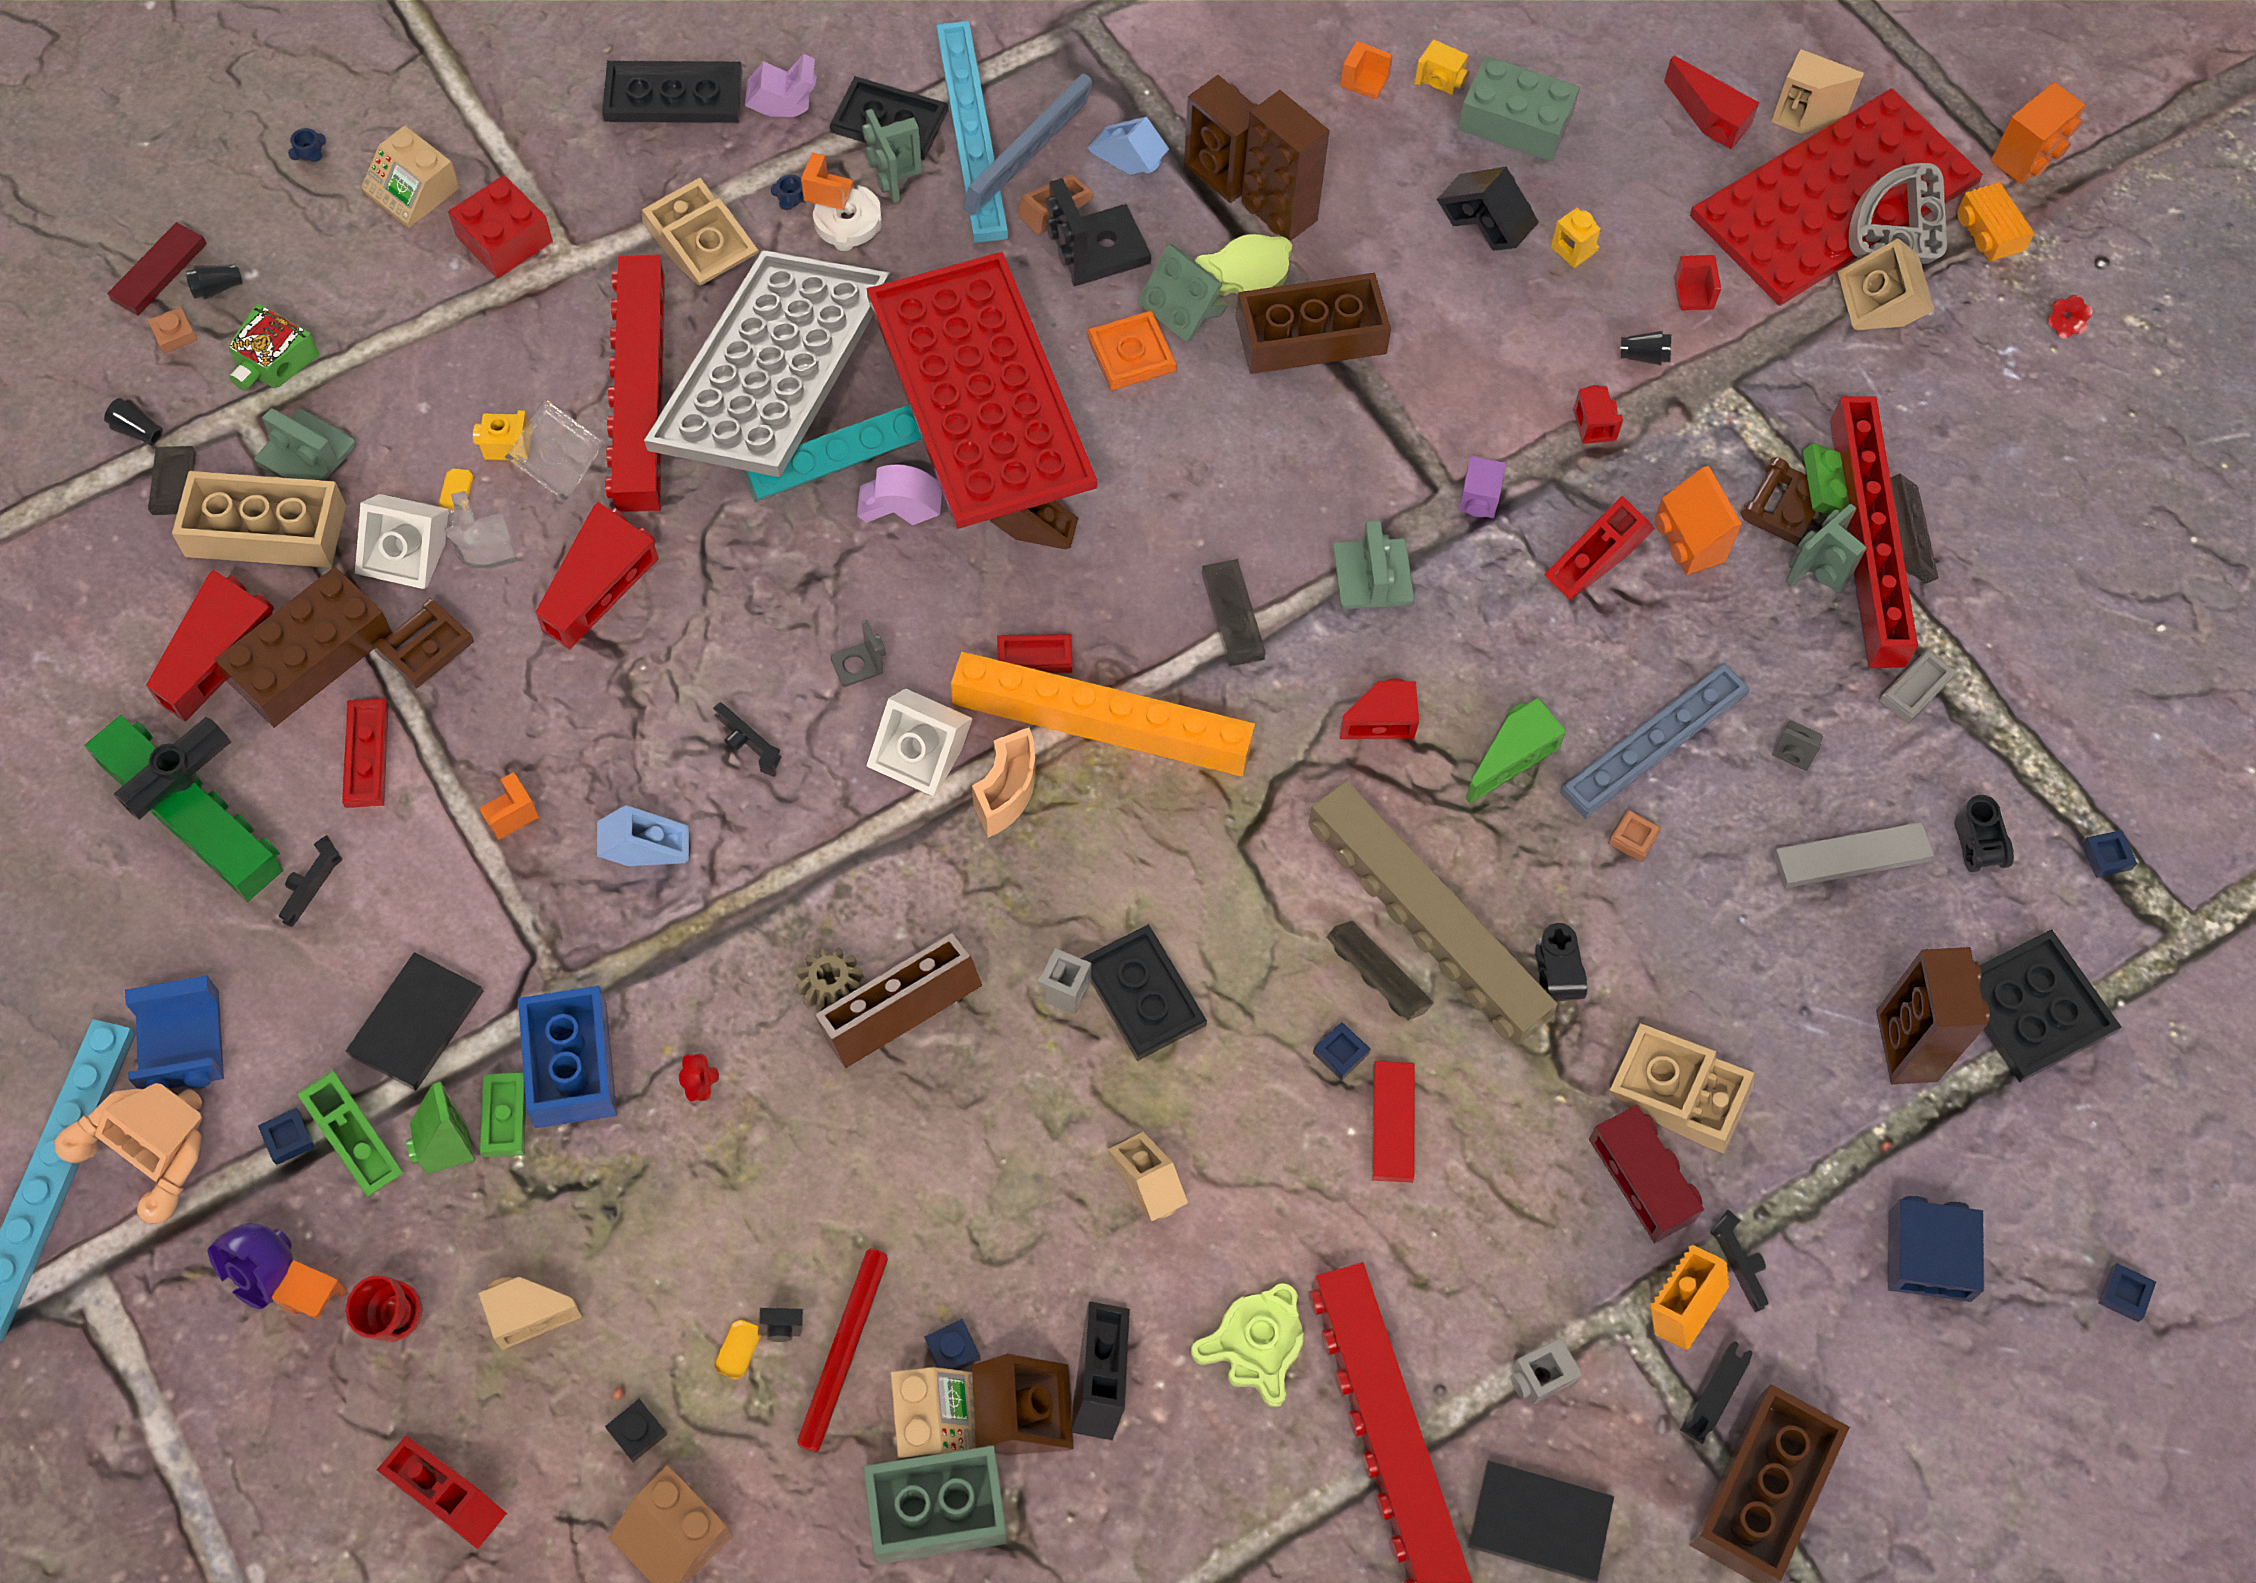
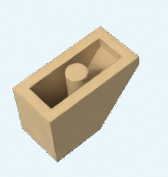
M1144 1131L1108 1149L1137 1206L1151 1221L1168 1217L1177 1208L1188 1203L1173 1162Z
M511 1277L500 1278L490 1283L487 1290L478 1293L493 1339L501 1350L582 1318L581 1311L573 1298L521 1277L514 1279Z

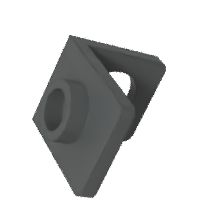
M867 620L862 621L864 643L831 655V662L843 687L883 674L881 656L886 655V650L880 635L873 634ZM850 657H858L864 661L865 666L859 673L851 674L843 669V663Z
M1790 720L1772 756L1807 771L1821 747L1820 743L1823 735Z

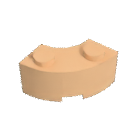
M1030 728L994 740V766L984 779L972 785L973 806L988 838L1011 825L1021 815L1030 801L1035 784V746Z

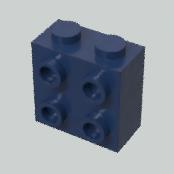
M1907 1196L1900 1199L1889 1210L1888 1291L1972 1302L1984 1291L1983 1210L1971 1209L1968 1204L1963 1202H1947L1944 1205L1928 1203L1926 1198L1920 1196Z

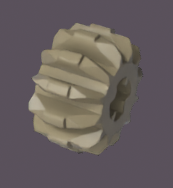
M822 947L818 959L807 954L805 960L808 967H798L797 976L801 981L796 984L797 992L800 995H804L803 1002L807 1008L816 1005L817 1013L862 987V984L859 982L864 978L863 970L856 967L857 961L853 955L843 958V950L839 947L834 951L833 955H828L827 950ZM833 978L835 983L827 985L825 980Z

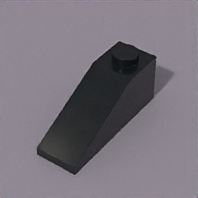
M1089 1301L1087 1305L1073 1397L1071 1433L1113 1441L1125 1409L1130 1309L1092 1301Z

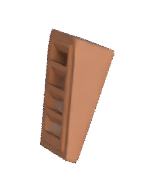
M1073 174L1063 177L1068 190L1073 194L1071 197L1077 209L1093 199L1094 193ZM1049 184L1022 195L1018 216L1037 234L1047 231L1046 220L1050 219L1045 205V199L1050 197Z

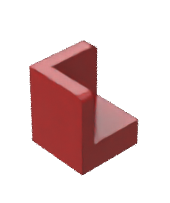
M1715 255L1681 256L1674 275L1680 310H1713L1721 291Z

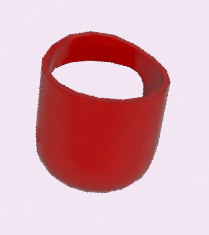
M371 1276L360 1281L352 1289L347 1298L345 1312L347 1322L355 1333L378 1341L397 1342L407 1338L416 1330L422 1318L423 1307L420 1296L408 1284L386 1276Z

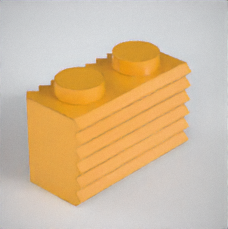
M1999 181L1965 193L1957 210L1960 224L1963 227H1967L1971 236H1974L1977 249L1982 253L1984 252L1988 262L2025 251L2035 234Z
M1694 1245L1688 1246L1689 1252L1684 1253V1258L1680 1259V1264L1675 1265L1676 1271L1671 1272L1672 1277L1667 1278V1284H1663V1290L1658 1291L1659 1296L1654 1297L1655 1302L1650 1303L1655 1335L1684 1350L1689 1349L1730 1287L1728 1284L1729 1276L1727 1275L1729 1272L1726 1266L1728 1263L1724 1259Z

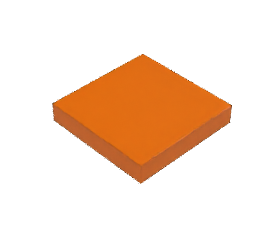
M1152 310L1086 329V337L1110 391L1176 372L1177 364Z

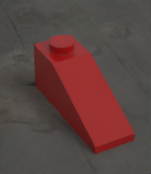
M1675 55L1670 59L1664 83L1703 134L1732 150L1752 125L1760 102Z
M1621 496L1544 576L1571 601L1629 556L1655 528L1647 518Z
M407 1435L403 1437L377 1469L380 1474L476 1549L480 1548L507 1514L480 1489Z

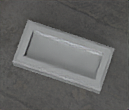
M1927 649L1882 695L1879 702L1909 724L1954 678L1957 672Z

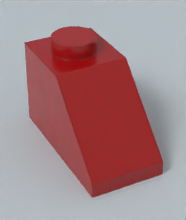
M1399 678L1378 681L1343 715L1339 732L1340 739H1415L1419 724L1416 681H1404Z

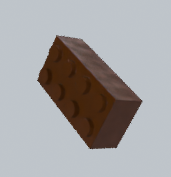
M1278 90L1249 113L1241 203L1249 213L1257 215L1264 221L1274 234H1279L1281 237L1292 241L1318 221L1330 130L1283 91Z
M1375 273L1238 292L1236 321L1250 374L1387 354L1391 326Z
M334 566L214 660L226 681L275 728L374 650L371 644L380 637L385 639L392 631L383 611Z
M1971 947L1922 949L1877 1008L1876 1013L1891 1085L1938 1082L1988 1025L1990 1010L1987 1001L1982 1000L1979 987L1981 969L1978 962L1973 960Z
M1770 1384L1759 1395L1689 1546L1755 1583H1779L1783 1578L1850 1427Z

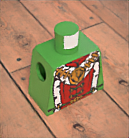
M257 304L229 344V351L236 366H238L229 378L233 384L243 391H247L257 379L272 388H278L317 358L319 352L310 332Z

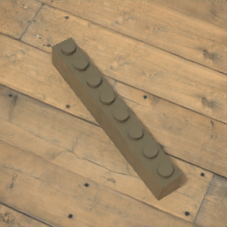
M1347 781L1311 807L1309 827L1313 835L1321 842L1326 841L1335 851V856L1339 863L1348 870L1351 868L1360 878L1364 890L1370 896H1377L1382 901L1391 919L1398 925L1403 924L1410 931L1417 947L1424 953L1429 952L1437 960L1443 975L1452 982L1456 981L1465 990L1466 998L1470 1004L1477 1010L1482 1009L1492 1019L1493 1027L1501 1037L1510 1039L1518 1046L1552 1018L1558 1005L1556 1001Z

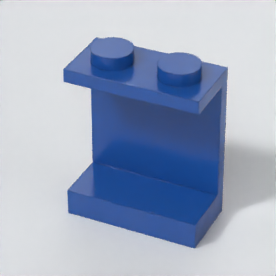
M208 976L125 990L126 1006L136 1016L138 1070L128 1072V1078L137 1089H144L154 1083L162 1084L167 1089L181 1086L200 1088L209 1085L211 1081L224 1079L219 990Z

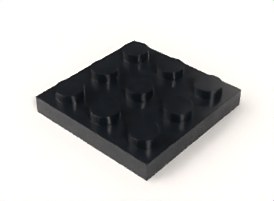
M2052 929L1980 965V992L1982 1000L1987 1001L1990 1010V1019L1983 1031L2019 1083L2104 1040L2122 1028Z

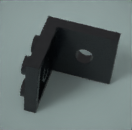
M1063 178L1049 182L1050 197H1047L1045 201L1050 219L1046 220V228L1050 239L1055 240L1058 245L1060 261L1064 267H1068L1072 275L1071 282L1074 287L1151 264V253L1127 204L1081 217ZM1103 239H1110L1115 244L1111 247H1103L1098 242Z

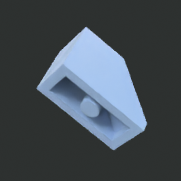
M1147 116L1106 126L1087 147L1092 154L1129 175L1153 172L1161 165L1162 161L1160 159L1169 150Z
M625 805L597 821V857L626 866L685 863L689 861V826Z

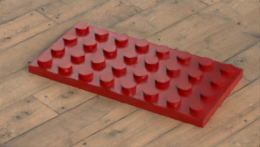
M1891 88L1693 206L1690 217L1778 306H1781L1858 258L1849 247V228L1854 209L1864 192L1889 172L1915 163L1935 165L1943 175L1945 204L1978 184L1983 173ZM1907 183L1890 188L1882 196L1874 210L1871 224L1909 227ZM1922 206L1920 212L1922 217H1925L1932 211L1927 206ZM1865 236L1862 238L1863 242H1867L1869 247H1871L1875 243H1880V240L1877 242H1868L1866 241Z
M1003 251L867 288L869 303L956 529L1097 489V478Z

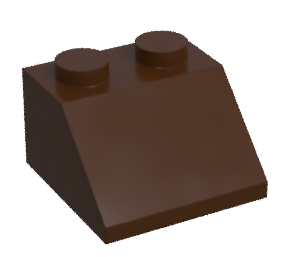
M1007 1353L972 1365L976 1448L994 1446L995 1453L1004 1455L1058 1452L1074 1449L1073 1433H1071L1072 1417L1068 1364Z

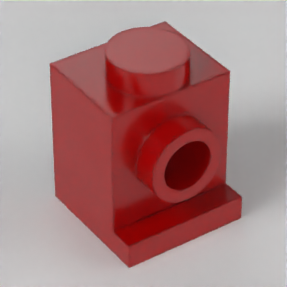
M1592 385L1579 389L1573 411L1582 444L1617 441L1623 417L1618 415L1616 401L1610 399L1607 386Z

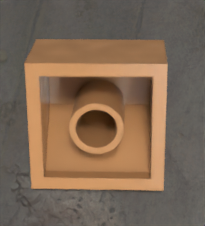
M666 1465L634 1497L608 1538L651 1583H687L733 1535L728 1526Z

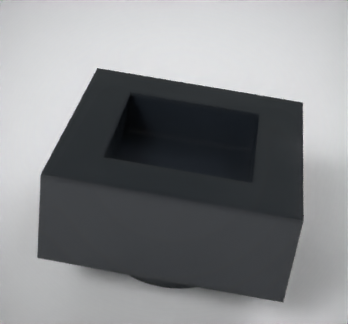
M760 1308L758 1335L767 1336V1340L772 1342H787L792 1340V1336H800L803 1309Z
M640 1399L605 1426L632 1462H635L667 1435L666 1431Z

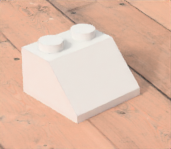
M382 494L361 502L355 574L426 589L446 543L449 509Z
M905 688L888 698L866 766L934 797L937 795L962 751L973 718Z

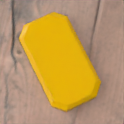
M453 468L446 472L438 503L439 507L449 509V512L460 513L466 509L474 479L473 474L469 470Z
M743 1320L732 1323L714 1364L718 1374L734 1380L745 1375L762 1336L758 1335L757 1325Z

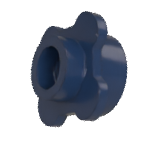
M299 129L291 136L292 148L289 149L288 155L292 160L302 158L316 162L322 158L321 148L326 143V138L323 134L316 133L312 129Z
M784 175L771 187V194L777 196L781 209L790 210L800 202H807L804 201L801 178L796 175Z

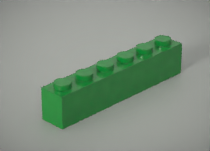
M122 715L118 716L84 745L96 763L121 786L125 785L149 764L150 755L157 748L150 742L153 737L142 724L137 721L131 725ZM172 766L168 771L175 769L177 766ZM196 775L195 782L190 788L181 792H172L149 812L248 903L284 871L276 859L280 853L265 837L258 841L251 834L254 831L253 827L240 814L237 813L232 817L225 810L229 806L215 791L212 790L208 794L200 788L203 782Z

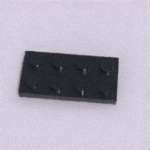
M607 61L602 108L604 122L739 123L742 85L741 62Z

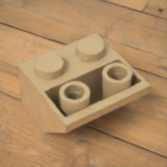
M1800 49L1786 78L1771 122L1801 134L1829 126L1849 113L1864 73Z

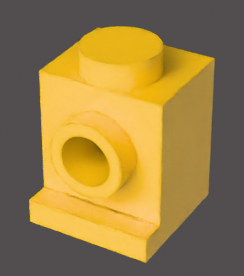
M1433 39L1418 61L1414 84L1421 86L1424 82L1435 89L1453 95L1456 89H1462L1468 80L1470 71L1466 67L1469 55Z
M1576 207L1557 221L1551 248L1575 268L1599 251L1597 241L1601 228L1596 224L1589 212L1579 210ZM1573 240L1575 242L1574 249L1567 242Z
M518 410L517 414L483 413L482 424L475 423L473 439L474 444L480 446L484 460L527 461L532 430L525 410Z

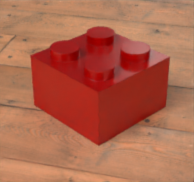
M502 175L448 210L456 238L497 279L553 243L546 215L505 175Z

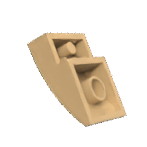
M701 178L692 181L642 209V223L673 262L699 286L758 254L757 247L720 197L715 198Z
M1640 1023L1610 1088V1094L1630 1108L1638 1105L1643 1115H1649L1659 1125L1705 1147L1725 1154L1754 1087L1755 1073L1716 1059L1717 1051Z

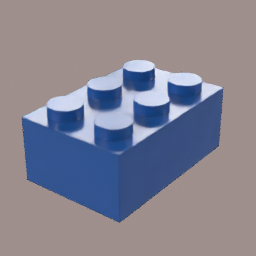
M600 986L518 998L526 1112L534 1127L541 1128L617 1116L607 1003Z

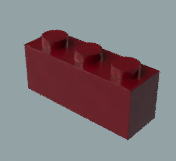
M1635 1105L1597 1125L1589 1141L1655 1244L1694 1223L1704 1210L1702 1207L1703 1201L1697 1188L1691 1183L1688 1184L1679 1171L1680 1164L1676 1155L1669 1148L1665 1149L1657 1136L1658 1130L1652 1118L1647 1114L1643 1115L1638 1105Z

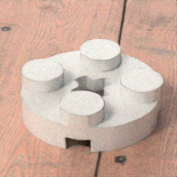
M857 185L858 189L852 188L844 210L815 204L813 222L817 234L840 251H848L853 246L866 243L880 232L882 228L880 202L875 194L865 187ZM843 212L848 215L854 213L850 219L841 218V213Z

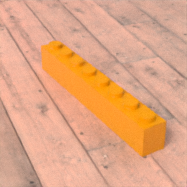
M962 651L951 681L952 705L1241 777L1244 776L1252 747L1255 723Z

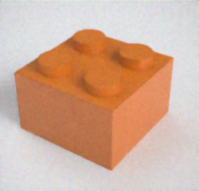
M2053 82L2011 117L1991 162L2021 185L2032 176L2037 178L2048 167L2050 160L2053 158L2060 159L2069 149L2071 143L2068 139L2081 126L2082 120L2079 118L2086 104L2056 82Z

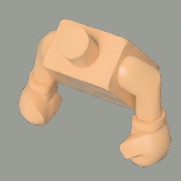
M157 1083L144 1089L115 1091L88 1116L84 1115L79 1121L69 1125L59 1133L54 1140L55 1152L61 1160L77 1164L93 1157L97 1153V1140L100 1139L152 1180L158 1182L153 1191L145 1193L139 1200L137 1214L140 1220L149 1224L165 1223L174 1215L179 1195L184 1189L181 1186L198 1161L202 1136L198 1131L202 1116L198 1112L202 1107L201 1098L192 1089H185L178 1095H175L165 1086Z

